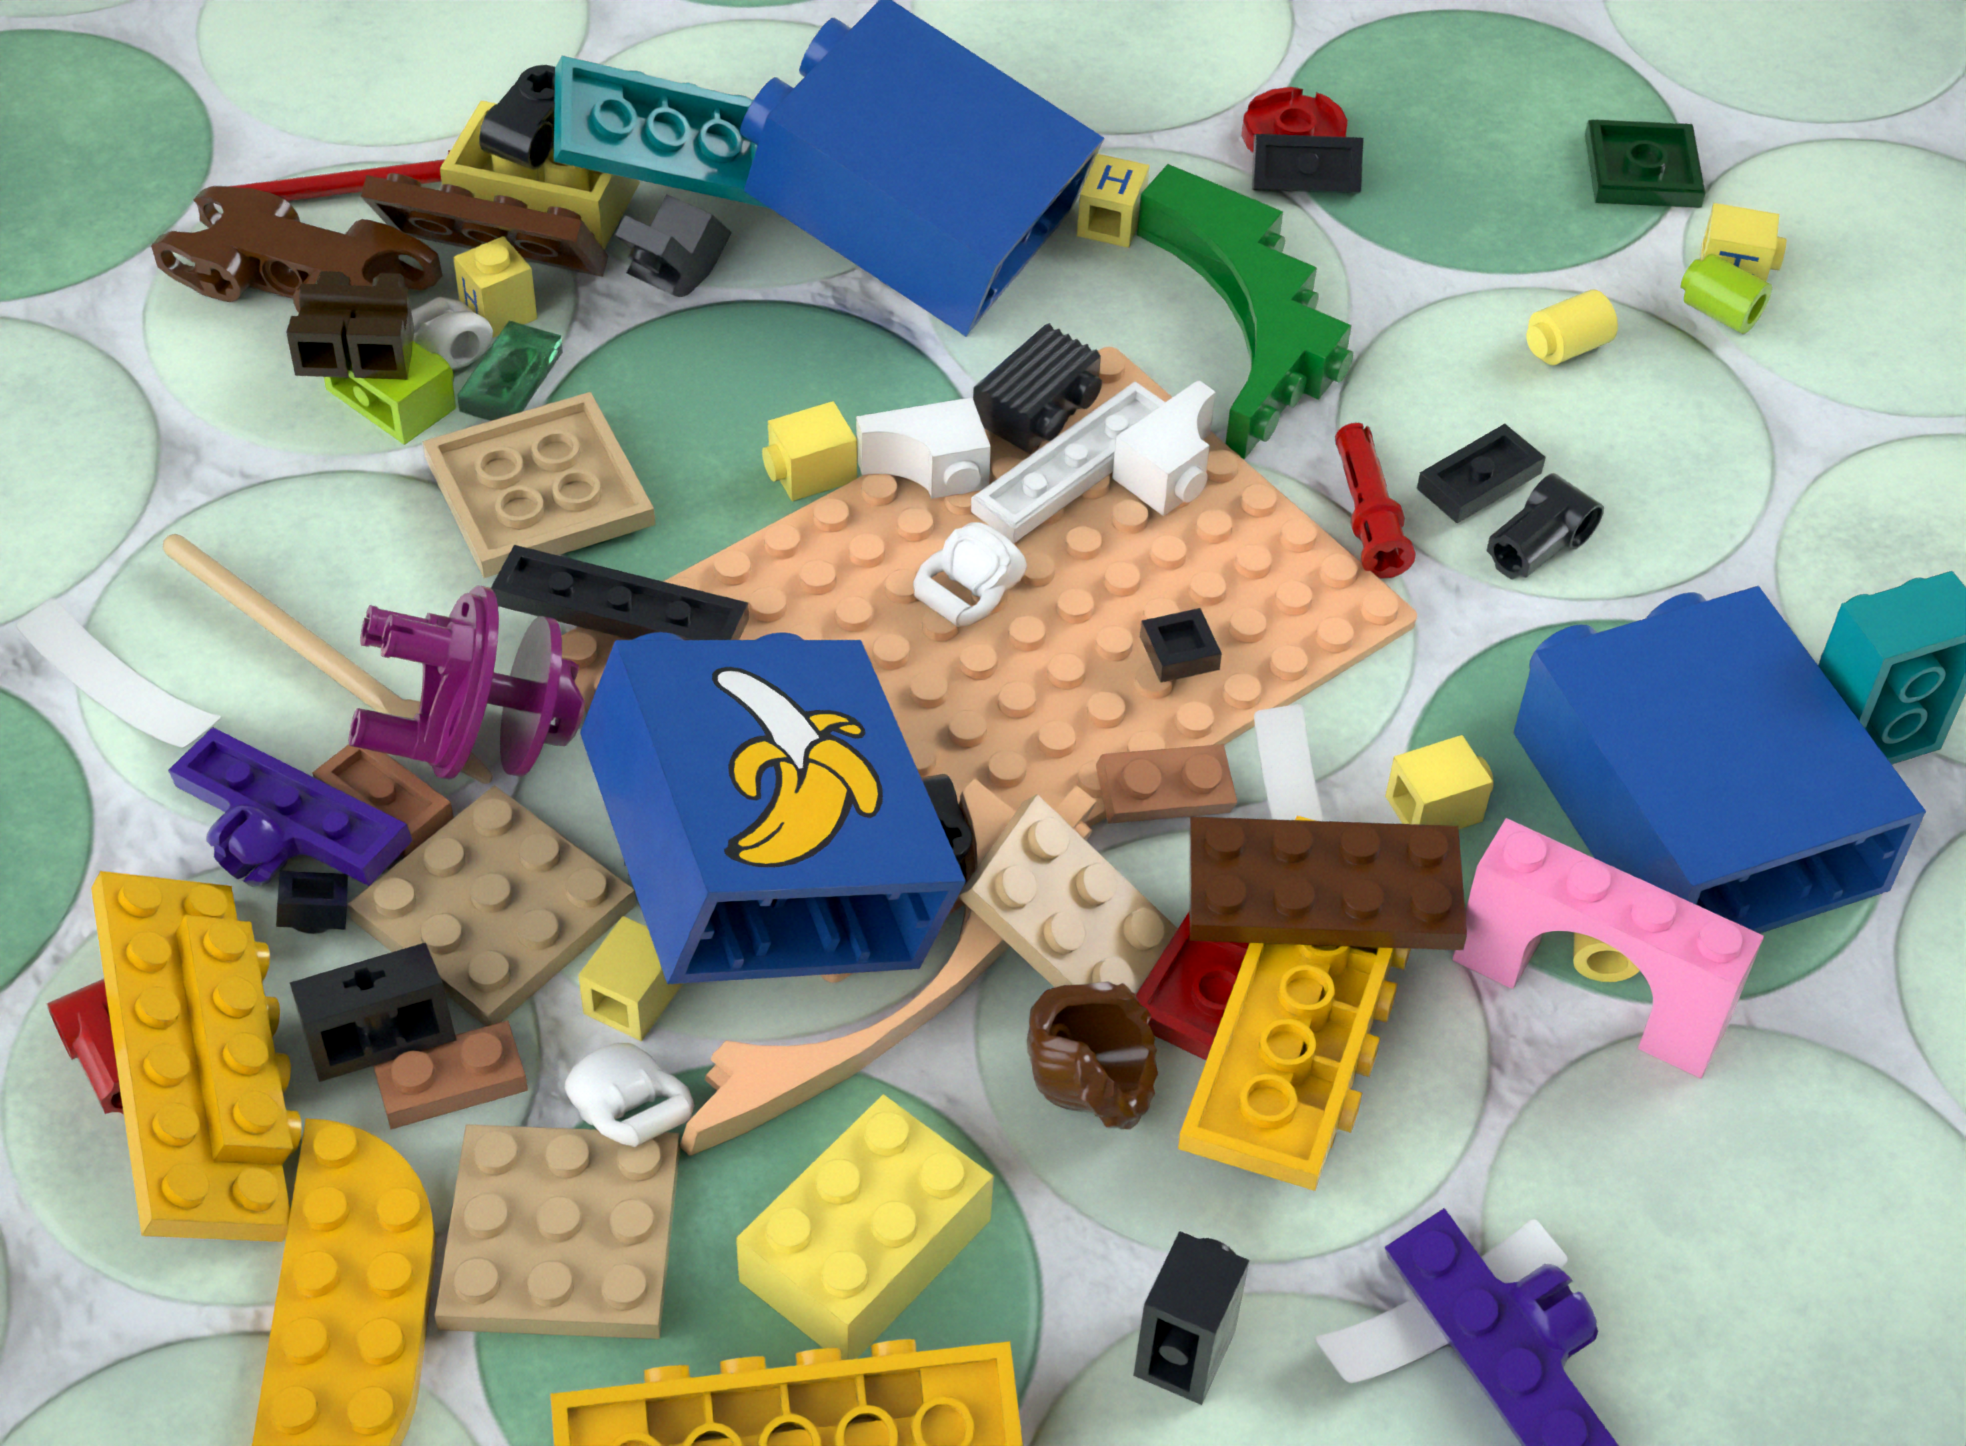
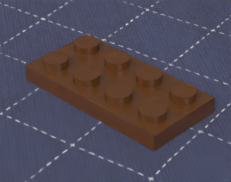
M397 173L388 174L387 179L366 176L361 198L387 225H391L412 237L473 249L504 236L525 261L600 277L604 275L609 256L596 240L595 235L590 232L581 220V216L576 212L555 206L548 207L547 213L527 209L528 206L524 202L502 195L495 196L494 201L474 198L475 195L469 190L450 184L441 185L440 190L421 187V183L416 179Z
M1191 816L1189 827L1190 941L1464 951L1467 926L1459 827L1450 825Z

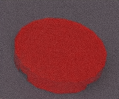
M1277 88L1254 97L1248 104V111L1244 112L1241 136L1247 149L1253 153L1255 134L1346 137L1348 120L1342 108L1326 95L1316 92V97L1313 98L1302 95L1303 89Z

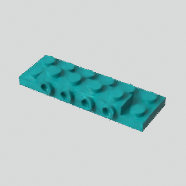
M561 56L555 67L554 162L769 208L744 192L758 145L742 136L740 129L753 99L744 95H731L701 88L692 83H679L649 76L640 71H628Z

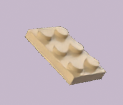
M1038 794L1021 804L958 896L1053 987L1108 981L1117 986L1124 983L1136 995L1178 929Z

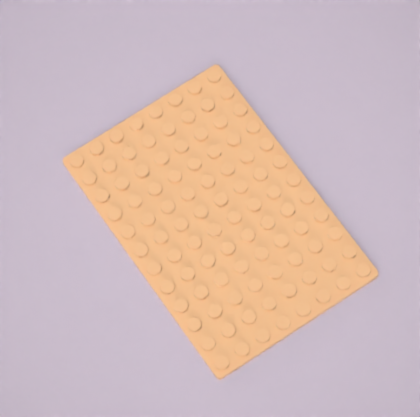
M1104 347L1098 350L1101 355L1099 378L1102 380V386L1097 399L1087 409L1077 408L1075 414L1069 416L1059 435L1133 382H1137L1164 402H1167L1172 396L1118 349ZM984 428L991 446L989 485L1050 441L1042 440L1039 447H1034L1032 453L1029 454ZM1212 431L1203 440L1210 445L1206 471L1208 479L1203 491L1197 498L1188 503L1183 502L1165 516H1162L1112 478L1113 472L1020 540L1013 543L1026 559L1027 569L1024 576L1012 588L1004 591L1000 602L986 618L970 626L957 627L914 596L913 581L921 564L934 553L944 548L946 539L955 529L962 528L970 522H981L988 525L971 512V499L981 490L931 499L929 491L925 487L910 479L896 475H863L663 581L748 602L749 620L739 640H756L762 636L779 632L796 634L804 640H861L921 777L940 774L948 775L953 782L958 804L961 800L960 794L962 790L975 778L1014 811H1017L1024 801L1037 794L1054 809L1073 787L1077 785L1097 801L1085 823L1089 828L1107 817L1096 769V763L1102 754L1217 744L1225 745L1255 726L1254 714L1256 711L1292 704L1412 630L1417 619L1415 609L1374 573L1365 571L1358 559ZM944 571L931 578L972 607L980 600V597L972 595V591L958 581L949 579V576ZM1201 608L1222 652L1220 670L1160 683L1140 639L1141 621ZM576 627L561 635L562 659L571 660L579 666L574 682L585 701L584 711L588 713L615 640L630 639ZM957 897L950 913L964 905V902L959 897ZM853 973L820 976L828 982L835 983Z

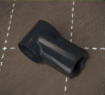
M1551 473L1537 484L1527 499L1524 509L1489 537L1486 551L1494 560L1496 569L1511 580L1517 576L1527 578L1565 545L1572 550L1582 546L1598 527L1604 514V506L1562 477Z

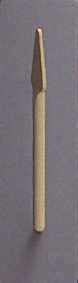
M172 534L165 538L163 550L167 556L377 712L412 719L419 713V701L403 700L186 538L178 534ZM471 752L461 772L483 784L490 783L492 781L491 771Z

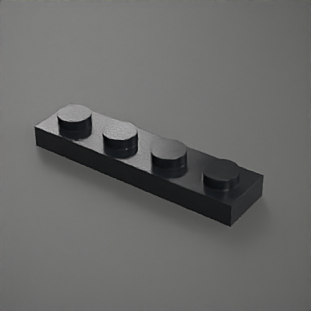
M518 545L513 546L491 586V589L495 592L498 607L538 617L554 618L558 622L630 640L657 632L675 634L683 640H739L749 620L748 602Z

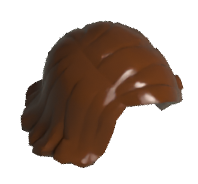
M1108 981L1080 985H1063L1047 989L1030 1009L1027 1053L1030 1056L1033 1077L1039 1092L1051 1103L1066 1110L1094 1113L1095 1116L1101 1119L1106 1128L1132 1129L1138 1124L1142 1115H1145L1148 1111L1151 1100L1155 1095L1154 1083L1158 1076L1155 1059L1157 1049L1154 1045L1155 1037L1149 1026L1151 1013L1140 1004L1135 993L1131 992L1129 987L1124 983L1117 986Z

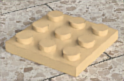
M591 392L422 441L425 459L483 578L499 573L514 545L561 555L655 525L654 507Z
M494 785L350 901L348 908L351 920L391 952L426 942L442 980L445 994L483 1025L489 1026L500 1023L618 922L622 916H625L636 906L635 890Z
M466 1124L435 1311L438 1330L660 1339L680 1156L679 1133L665 1132L636 1147L614 1141L594 1129Z

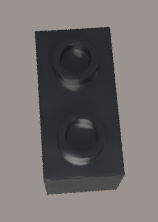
M426 942L289 982L319 1082L394 1060L405 1052L423 1051L457 1040L443 983Z

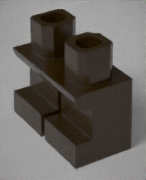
M321 271L315 284H301L299 293L300 311L298 316H291L286 331L295 376L348 378L352 364L354 378L408 380L415 330L408 287H405L404 277L401 274L380 273L373 279L372 286L351 285L350 277L346 276L343 272Z

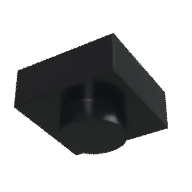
M1201 608L1141 621L1140 639L1160 683L1220 670L1222 652Z
M280 871L276 927L293 928L299 932L309 934L322 933L329 929L346 930L348 875L340 873Z

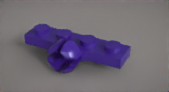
M214 727L168 770L177 788L225 812L210 827L206 841L211 847L214 846L215 860L237 880L245 877L257 864L261 863L243 880L244 883L252 887L269 883L286 866L290 858L299 854L311 856L370 886L413 841L406 823Z
M1445 1208L1384 1247L1388 1259L1522 1446H1619L1564 1371V1366L1569 1357L1596 1340L1598 1329L1593 1309L1583 1293L1579 1291L1574 1294L1572 1293L1568 1284L1573 1282V1280L1563 1270L1554 1264H1544L1518 1282L1503 1283L1493 1275Z

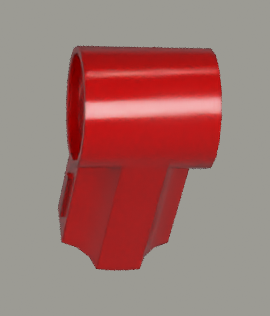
M101 979L55 999L46 1005L71 1060L78 1058L104 1113L117 1112L124 1114L105 981Z

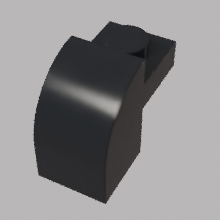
M666 194L650 226L625 215L615 236L632 249L628 256L632 262L626 274L673 296L683 297L689 295L710 275L732 232L713 214Z

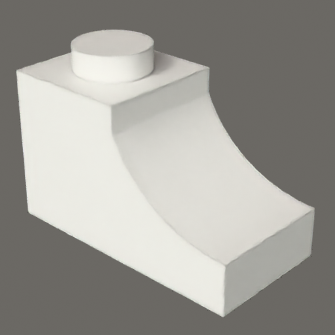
M1197 380L1116 436L1112 478L1162 516H1165L1183 502L1193 501L1203 491L1207 483L1208 475L1206 471L1210 445L1203 440L1211 433L1216 392L1200 380Z
M972 397L856 416L857 462L862 475L889 474L910 479L925 487L929 491L931 499L979 491L989 485L991 446Z

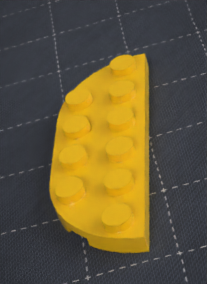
M306 1118L252 1446H401L415 1413L436 1262L437 1243L434 1220L428 1196L422 1182L404 1157L375 1135L351 1125L325 1119Z

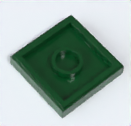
M1588 120L1585 139L1595 203L1702 208L1706 193L1693 124Z

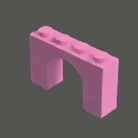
M1506 818L1477 865L1465 910L1467 937L1464 951L1455 950L1452 961L1514 989L1540 944L1543 933L1570 931L1596 938L1617 949L1631 960L1642 972L1651 988L1653 1007L1638 1049L1701 1079L1727 1030L1764 936Z

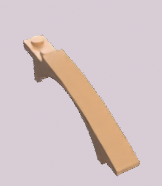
M975 778L962 790L959 807L972 835L969 852L962 858L965 884L1016 813V811ZM1075 785L1053 810L1085 840L1089 838L1092 829L1085 823L1097 801ZM964 903L963 922L958 943L949 961L936 978L914 1000L893 1015L850 1035L813 1044L767 1046L726 1040L712 1054L711 1061L716 1065L705 1077V1081L717 1091L687 1122L680 1148L689 1156L743 1135L852 1077L948 1007L1010 945Z

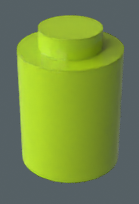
M1714 254L1708 255L1703 261L1695 259L1687 268L1680 284L1681 289L1685 290L1683 299L1685 304L1741 334H1746L1756 324L1764 312L1772 293L1771 284Z

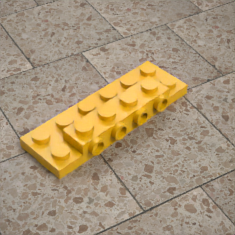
M1298 815L1296 816V819H1295V820L1316 821V820H1312V819H1309V818L1301 817V816H1298ZM1250 943L1181 1128L1178 1149L1316 1191L1329 1148L1333 1146L1338 1129L1349 1133L1353 1130L1363 1092L1351 1088L1356 1074L1366 1077L1371 1075L1381 1037L1369 1033L1374 1019L1385 1023L1388 1022L1397 992L1398 983L1387 981L1390 969L1394 967L1404 970L1411 949Z
M100 871L91 887L141 1236L283 1242L287 1235L291 1210L282 1165L289 1154L294 1153L299 1146L302 1122L297 1111L286 1110L283 1097L290 1081L291 1064L286 1053L275 1052L273 1036L278 1029L280 1020V1005L276 997L265 996L262 982L269 968V947L265 942L254 940L251 922L239 921L237 919L232 886Z
M915 1339L893 1340L872 1344V1357L842 1360L840 1348H822L796 1353V1366L766 1369L765 1357L763 1356L743 1357L721 1361V1374L691 1378L689 1365L663 1366L644 1370V1383L550 1394L554 1446H1023L1010 1341L917 1352Z

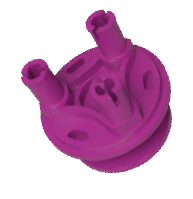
M475 586L469 593L463 594L458 599L449 617L427 613L426 618H421L369 605L366 611L367 618H364L361 628V646L381 648V656L385 658L394 657L422 663L421 701L419 713L413 719L357 708L350 725L348 739L350 746L427 762L432 766L433 772L437 777L450 780L460 773L469 758L478 736L487 704L503 707L500 729V757L503 770L508 775L525 776L535 764L543 744L566 746L575 737L581 724L585 701L574 682L579 666L571 660L562 659L561 630L554 618L539 616L530 624L520 643L509 676L494 672L498 645L499 612L497 598L493 589L485 586ZM554 718H555V726L552 725V724H550L551 721H552Z

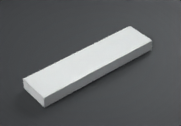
M1133 382L974 495L971 499V512L1008 538L1012 543L1017 542L1112 473L1116 436L1165 402L1137 382Z

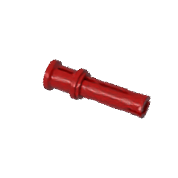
M1359 422L1347 424L1336 433L1335 444L1342 459L1344 473L1355 505L1350 523L1354 535L1362 541L1364 547L1361 553L1362 566L1365 571H1371L1380 579L1392 578L1401 575L1415 562V549L1412 541L1403 534L1402 528L1405 516L1401 505L1389 497L1370 427L1366 426L1364 428L1363 423Z

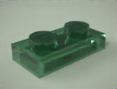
M508 321L457 394L459 411L489 421L523 412L563 353L561 335Z

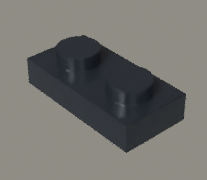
M1255 134L1252 190L1360 193L1364 138Z
M1503 424L1421 471L1417 490L1454 522L1459 523L1542 474L1546 457L1508 425Z

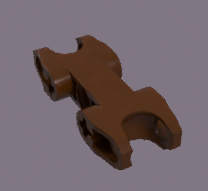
M210 186L203 189L193 200L199 210V221L207 226L208 229L194 233L169 231L159 236L151 245L157 267L203 296L233 302L238 300L248 287L293 299L298 313L300 311L299 293L301 284H315L321 271L343 272L346 276L350 277L351 285L372 286L373 279L380 273L401 274L404 277L405 287L415 290H425L435 286L443 276L438 253L422 241L391 225L361 219L356 221L345 234L300 222L296 210L286 200L275 194L253 188ZM213 203L222 207L223 214L217 211ZM172 251L194 262L195 266L183 264L174 256ZM399 255H407L414 258L422 266L423 270L400 260Z

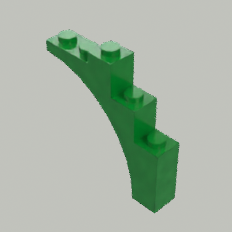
M1167 164L1141 193L1137 236L1172 253L1199 273L1224 299L1242 329L1251 360V370L1246 384L1230 408L1225 444L1241 458L1246 459L1260 440L1267 442L1271 438L1277 427L1280 414L1286 406L1295 407L1303 393L1319 400L1333 381L1340 383L1345 378L1353 360V351L1348 349L1352 325L1315 310L1319 299V294L1313 291L1317 267L1282 253L1285 246V237L1280 235L1283 211Z

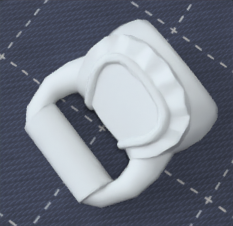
M437 297L411 311L415 330L413 341L430 353L441 355L448 362L452 370H461L473 364L484 354L492 341L493 330L489 321L474 313L470 307L461 301Z
M970 522L962 528L955 529L946 539L944 548L934 553L921 564L913 581L914 596L957 627L970 626L986 618L998 605L1004 591L1012 588L1021 580L1027 569L1026 559L1008 538L994 528L981 522ZM944 571L949 576V579L958 581L971 590L972 595L980 597V600L972 607L931 578Z
M614 1043L592 1052L573 1067L565 1081L566 1093L571 1103L579 1109L582 1120H585L589 1125L593 1124L602 1135L632 1147H636L689 1121L695 1106L689 1088L673 1075L660 1070L656 1061L648 1053L631 1043ZM655 1098H669L622 1122L615 1120L623 1117L625 1112L635 1109L648 1101L654 1102Z

